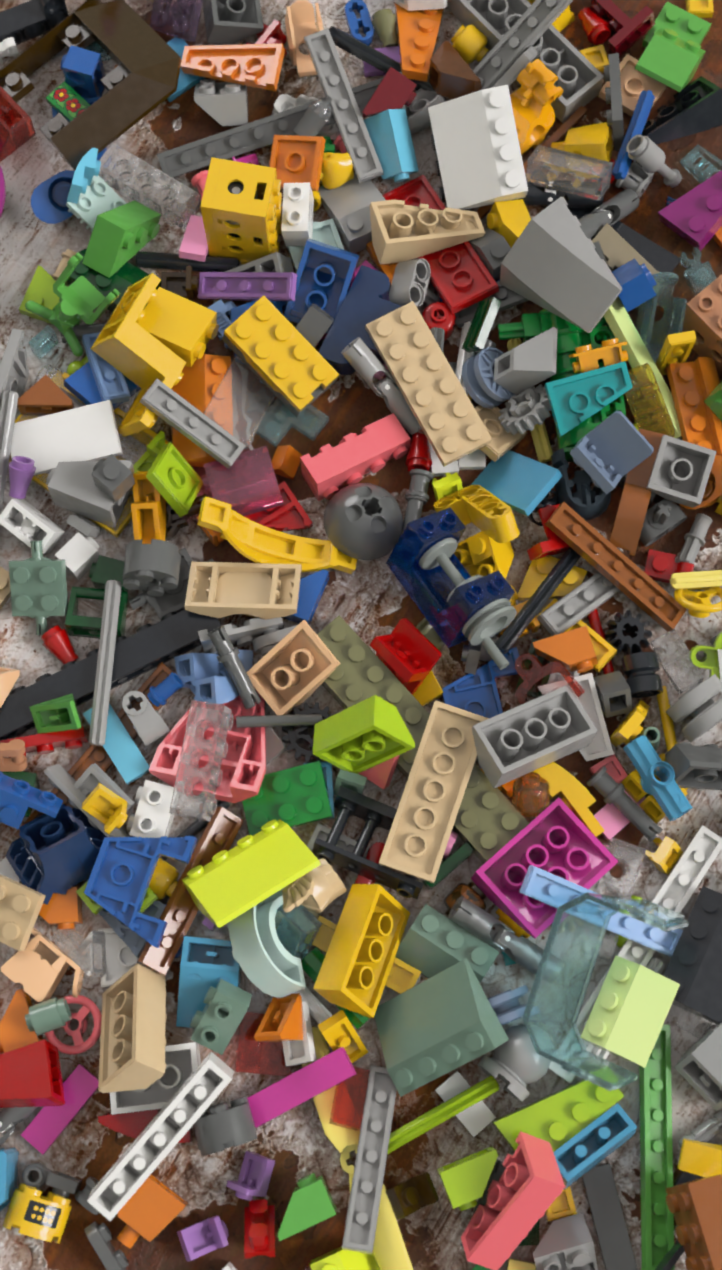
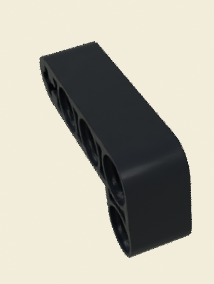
M30 0L0 12V42L6 38L13 37L16 45L45 34L69 15L65 0Z

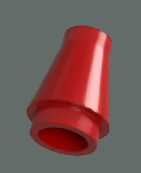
M590 7L582 9L578 14V19L581 21L588 41L595 45L605 43L611 35L609 23L594 13Z
M417 432L412 435L411 445L405 462L409 472L411 469L429 471L432 465L428 439L425 434Z
M59 625L54 626L40 637L44 642L42 645L63 665L79 659L66 630L61 629Z

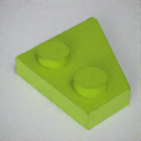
M38 265L19 307V311L23 315L50 323L47 319L25 308V303L29 300L51 310L60 302V298L53 292V284L56 281L42 266Z

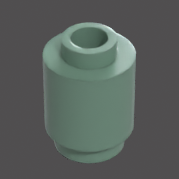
M57 997L30 1006L28 1008L29 1014L25 1015L29 1031H35L37 1035L66 1025V1022L72 1020L66 999H58Z

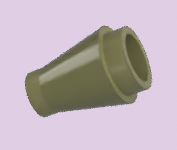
M382 9L375 12L372 16V25L383 47L398 46L396 15L392 13L391 9Z

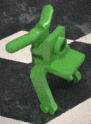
M79 252L70 258L66 268L53 284V292L60 298V302L52 310L31 300L25 303V308L28 311L47 319L64 335L72 353L77 357L83 354V349L72 328L83 321L86 324L96 322L120 295V292L115 288L105 298L84 276H80L68 287L65 285L66 280L83 259Z

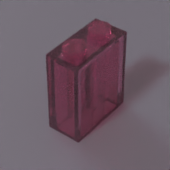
M267 446L240 453L229 469L217 460L203 464L206 474L201 477L205 490H211L213 499L231 504V509L240 515L247 516L284 505Z

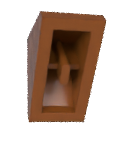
M44 375L19 397L17 403L22 415H49L75 408L72 400L47 375Z

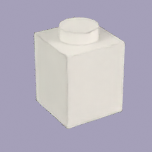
M78 532L55 556L57 559H65L66 569L79 580L90 570L93 562L97 563L100 555L97 549L100 546L93 538L88 536L84 538Z

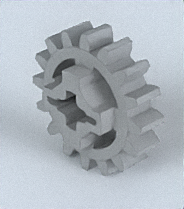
M539 384L536 388L532 386L518 395H513L508 402L504 403L506 408L500 410L501 416L498 419L506 432H511L512 435H515L518 431L520 434H524L529 429L532 431L534 425L543 424V421L550 417L549 411H551L545 387Z

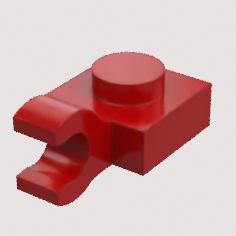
M649 549L644 572L653 580L670 583L671 574L693 572L694 564L687 562L676 563L675 554Z

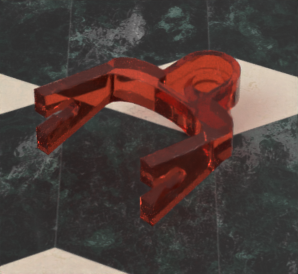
M530 653L520 655L515 661V669L524 680L515 693V697L521 705L529 702L527 694L540 679L552 673L562 674L578 697L585 692L560 661H553L543 666ZM525 659L532 662L531 669L524 666Z

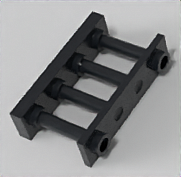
M340 786L334 802V807L339 810L337 818L326 841L316 838L312 853L318 860L324 858L329 864H336L394 889L402 897L418 899L424 884L416 881V877L407 874L402 875L363 858L375 828L380 826L390 831L397 809ZM354 815L363 819L366 823L351 853L336 845L349 817Z

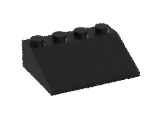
M702 886L663 976L680 984L673 1000V1005L718 1025L722 1022V894Z

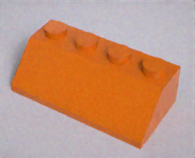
M204 354L201 359H196L192 367L184 366L181 371L183 373L182 379L171 389L233 436L231 357ZM172 427V444L190 466L226 468Z

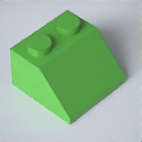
M660 28L652 37L635 69L681 92L692 80L706 51L700 49L701 46L697 42L692 40L685 41L679 38L678 33L668 28Z
M312 1173L298 1180V1187L294 1189L277 1235L279 1241L336 1215L337 1208L323 1175L316 1178L315 1174Z

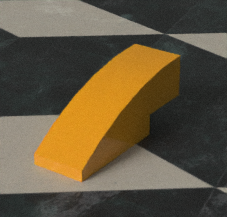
M148 471L134 473L135 484L132 486L134 502L131 503L134 540L142 539V544H151V539L163 541L166 539V500L146 478Z

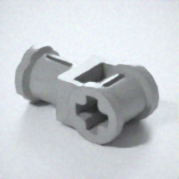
M633 162L630 165L626 178L624 180H617L615 186L617 188L631 189L637 193V198H640L652 181L654 173L645 172L638 164Z

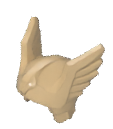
M324 858L319 859L321 865L290 883L282 890L284 912L288 913L291 911L296 938H302L306 932H310L318 919V915L332 901L347 891L338 874Z

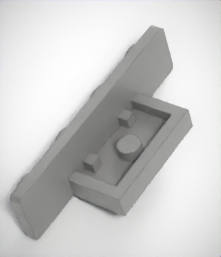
M96 763L91 764L77 781L60 764L49 766L44 770V773L49 777L48 780L51 785L60 789L68 797L69 803L76 809H80L88 817V822L94 828L101 830L107 837H131L122 827L119 829L114 828L110 834L104 832V823L81 809L83 801L99 783L126 800L127 811L135 803Z

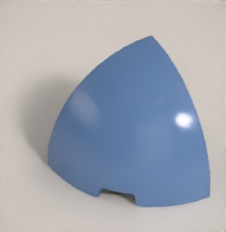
M238 649L240 652L238 656L247 672L253 665V650ZM189 653L174 657L176 671L184 683L183 687L189 688L195 694L194 699L206 705H217L230 702L239 695L223 663H219L217 659L218 654Z

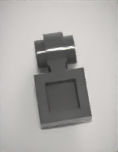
M42 1163L28 1165L22 1174L25 1185L38 1188L46 1183V1185L53 1187V1193L63 1197H69L70 1193L76 1194L80 1190L83 1181L58 1171L49 1170ZM33 1170L39 1173L37 1181L32 1178Z

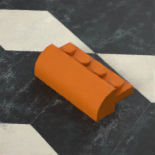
M698 357L694 362L669 364L666 367V372L682 440L717 451L716 455L722 456V422L704 402L720 383L715 360L710 357Z

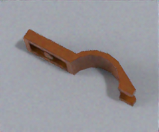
M640 428L639 432L652 445L654 451L647 459L627 473L610 542L615 547L629 550V555L635 556L652 492L647 489L648 481L662 436L665 435Z

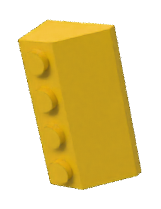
M352 884L313 988L330 1003L368 1018H374L410 916V912L380 884Z

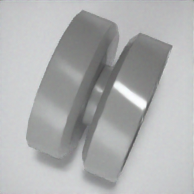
M715 674L685 692L666 711L674 723H680L689 716H692L693 719L682 729V734L690 743L722 721V697L716 702L713 701V698L722 691V682Z

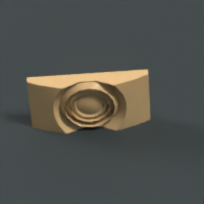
M191 561L185 610L215 618H223L234 614H248L265 620L296 614L302 566L301 564Z

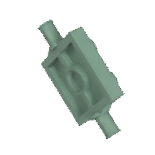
M42 540L30 541L31 558L9 561L12 616H28L36 619V635H43L48 631V617L67 615L65 559L52 560L43 557Z

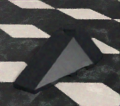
M699 77L685 86L681 92H677L674 95L675 101L669 106L662 105L657 110V117L646 121L642 136H647L655 144H660L721 126L722 89L704 77Z

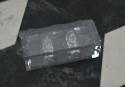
M538 145L528 158L526 181L532 182L537 186L600 201L610 187L613 163Z

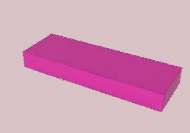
M79 1064L63 1083L65 1104L61 1106H44L21 1136L42 1155L45 1154L97 1091L99 1079L82 1064Z

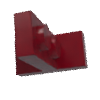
M591 0V10L599 17H603L609 23L612 32L615 33L608 40L611 54L619 53V57L622 56L655 25L654 12L647 5L630 19L611 0Z

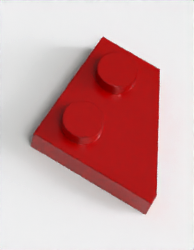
M285 481L239 508V513L242 516L277 531L313 527L312 521Z

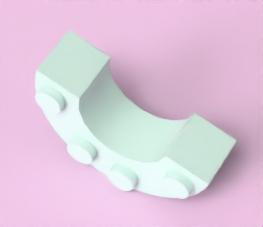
M284 888L227 923L233 948V958L239 963L243 972L263 993L276 998H283L306 987L301 959L291 955L284 948L275 929L277 909L283 907L282 890Z

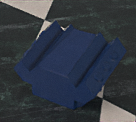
M62 804L56 818L43 814L19 827L20 838L11 843L6 858L22 884L46 895L43 904H48L53 893L66 895L68 889L90 878L104 837L107 836L101 830L94 828L88 822V817L80 809H72Z

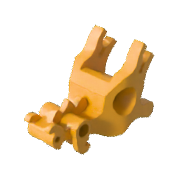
M539 59L534 60L532 63L529 62L526 68L519 73L516 80L521 84V87L510 93L521 155L531 146L536 149L543 143L545 135L555 121V113L551 103L564 92V89L560 86L555 87L554 85L558 80V76L546 68L545 64Z

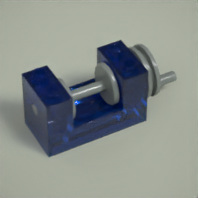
M451 507L409 522L386 562L387 566L448 648L466 640L471 645L481 644L498 668L503 670L509 665V662L492 641V638L501 633L514 620L517 614L514 606H511L509 601L515 591L499 571L486 576H470L454 554L458 546L457 543L466 527Z

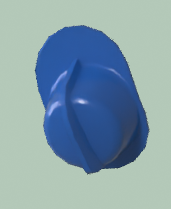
M65 170L59 172L34 189L31 195V208L39 220L47 224H57L74 215L68 211L69 208L66 206V203L68 202L67 197L75 171Z

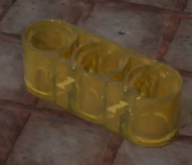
M648 363L629 369L628 372L633 388L626 392L625 395L638 428L674 437L673 422L652 368Z

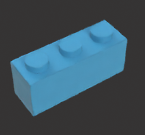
M618 1103L553 1152L565 1184L564 1190L634 1136L637 1126Z

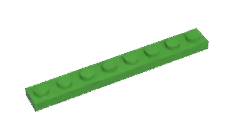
M667 1024L662 1026L646 1067L639 1066L642 1270H655L674 1245V1214L669 1211L666 1203V1196L668 1195L666 1188L673 1186L671 1026Z

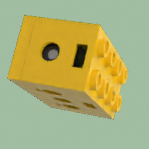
M211 157L200 206L209 256L238 258L239 262H241V259L251 262L279 252V242H277L278 234L282 235V193H280L281 180L277 179L276 168Z

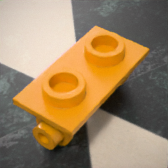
M618 338L601 341L603 347L592 349L591 344L576 347V353L569 355V357H576V362L572 363L574 373H584L598 369V359H602L604 367L628 361L627 351H622L621 348L627 342H619Z

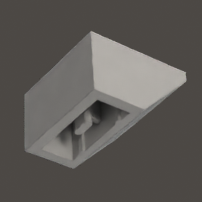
M722 1022L690 1046L674 1066L716 1111L722 1108Z

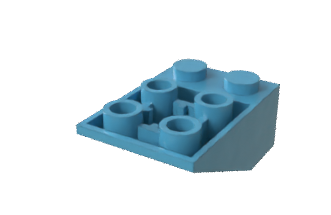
M184 936L180 964L176 1026L193 1028L190 1026V1023L196 1011L202 1012L206 1004L203 1003L207 991L211 986L216 988L220 979L240 988L242 968L233 958L231 941Z

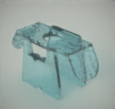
M660 272L652 275L657 285L653 286L656 296L639 305L636 329L655 363L665 342L666 333L667 335L681 333L685 318L687 300L673 297L674 286L679 281V276L670 272ZM656 305L663 308L664 315L661 320L654 322Z

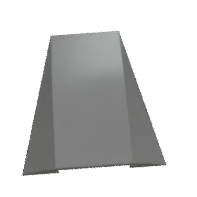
M559 197L530 220L501 262L500 284L578 328L591 333L623 289L604 259H600L591 239H588L582 231L581 223L568 209V203L564 197Z

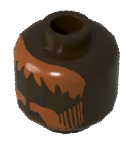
M472 882L457 884L444 899V904L448 909L445 912L447 917L451 908H453V905L461 896L484 911L486 910L484 900L487 897Z

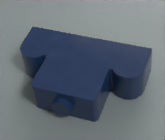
M361 265L319 350L320 355L341 375H350L356 371L341 352L358 337L362 339L378 360L385 364L365 326L402 307L389 300L391 286L388 276L383 272Z

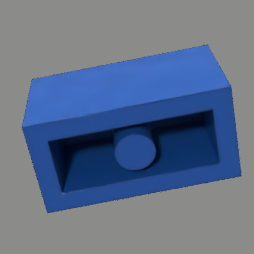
M634 258L612 271L623 289L618 297L627 312L656 296L653 286L657 285L645 263L639 265Z

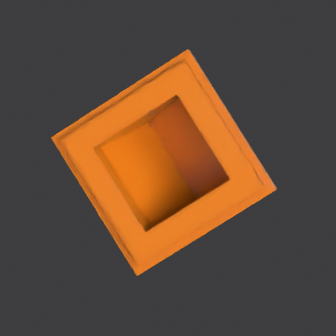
M290 445L277 446L268 471L294 480L301 462L300 457L303 455Z

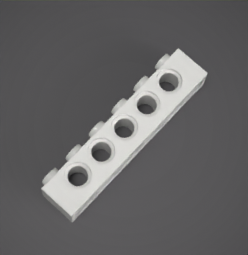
M210 1052L92 1189L87 1202L111 1221L233 1078L234 1071L214 1053Z

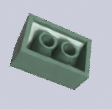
M425 904L400 943L396 957L421 971V974L427 978H431L467 958L480 983L500 952Z

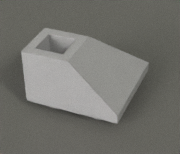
M214 79L200 80V83H196L194 102L221 126L248 124L246 85L231 82L215 83Z
M552 327L495 358L494 382L517 395L525 391V389L555 375L557 329Z
M582 1213L552 1222L533 1252L536 1270H598L593 1240Z

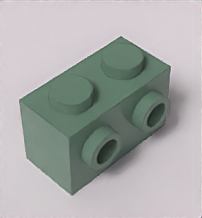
M220 979L216 988L212 986L209 988L203 1000V1003L206 1004L202 1012L197 1010L190 1023V1026L194 1028L191 1040L222 1055L249 1008L252 994Z

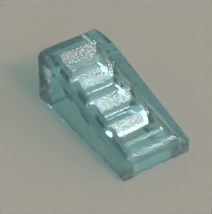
M697 145L680 160V164L700 183L710 178L715 171L719 172L722 170V160L700 145ZM699 157L702 158L699 163L693 164ZM707 164H709V166L705 170H702Z

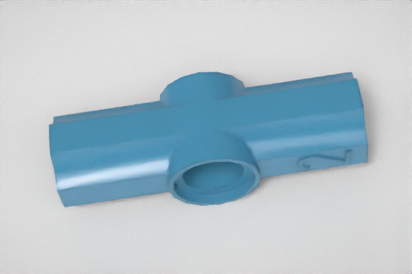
M645 735L634 739L623 748L641 776L642 789L654 796L669 821L678 819L692 809L691 804L674 780L675 771L673 767L660 759ZM654 775L658 776L661 782L658 781Z

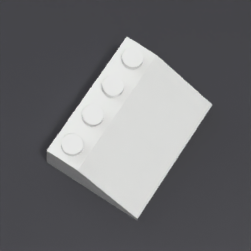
M508 84L479 90L428 107L448 208L466 210L494 204V202L509 201L526 197L528 186Z

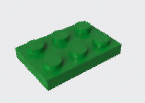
M320 761L266 774L258 795L242 801L249 835L252 836L262 831L261 827L271 820H282L292 828L333 817Z

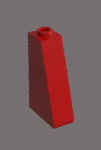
M43 1039L0 1055V1108L61 1106L65 1104L59 1052L56 1046Z

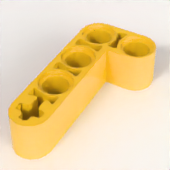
M478 484L464 487L437 500L433 505L441 528L445 532L454 531L472 523L498 543L512 541L520 534L511 507Z

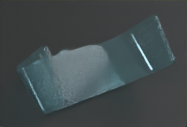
M587 892L557 908L522 1018L537 1054L562 1065V1069L611 1091L637 1081L638 1075L588 1052L582 1038H580L581 1035L576 1025L610 917L620 912L664 931L688 927L689 922L684 920V915L648 900H634Z

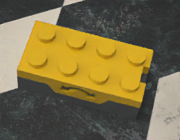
M264 295L224 330L222 340L296 418L330 388L339 376V373Z

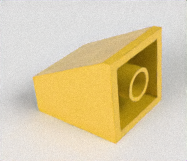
M161 287L158 288L156 297L144 308L145 315L138 323L186 362V367H192L197 358H202L206 350V344L210 339L213 340L219 330L217 312Z

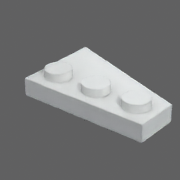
M592 673L538 686L542 695H545L569 684L598 730L589 746L579 750L586 761L614 755Z

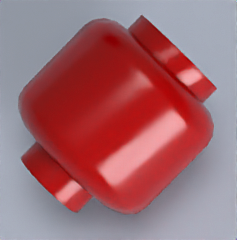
M441 302L431 303L424 309L422 317L430 330L433 327L444 329V340L448 339L454 332L455 314L452 315L447 305Z

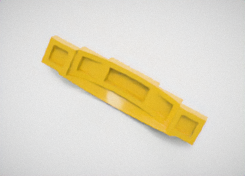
M207 496L202 500L197 525L220 532V538L228 540L240 554L255 563L301 564V572L333 568L352 574L356 569L357 559L339 551L329 540L305 538L280 532L240 515L231 509V504Z

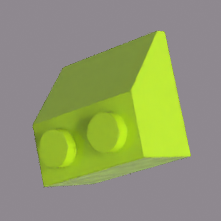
M492 1146L437 1168L453 1209L458 1207L460 1211L472 1208L477 1205L476 1199L482 1197L498 1157L496 1149Z

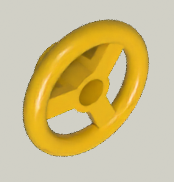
M722 588L675 589L674 598L677 603L688 609V613L691 616L706 618L710 616V613L722 610ZM690 590H705V591H697V592H694V591H690ZM718 595L721 598V601L719 603L712 604L711 599L714 596Z

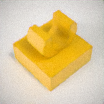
M665 836L662 841L656 837L652 840L658 846L656 852L652 853L645 850L644 853L660 872L669 875L683 851L675 840Z

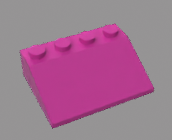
M558 797L482 865L471 877V880L491 902L535 939L564 911L519 893L529 865L590 889L619 861Z

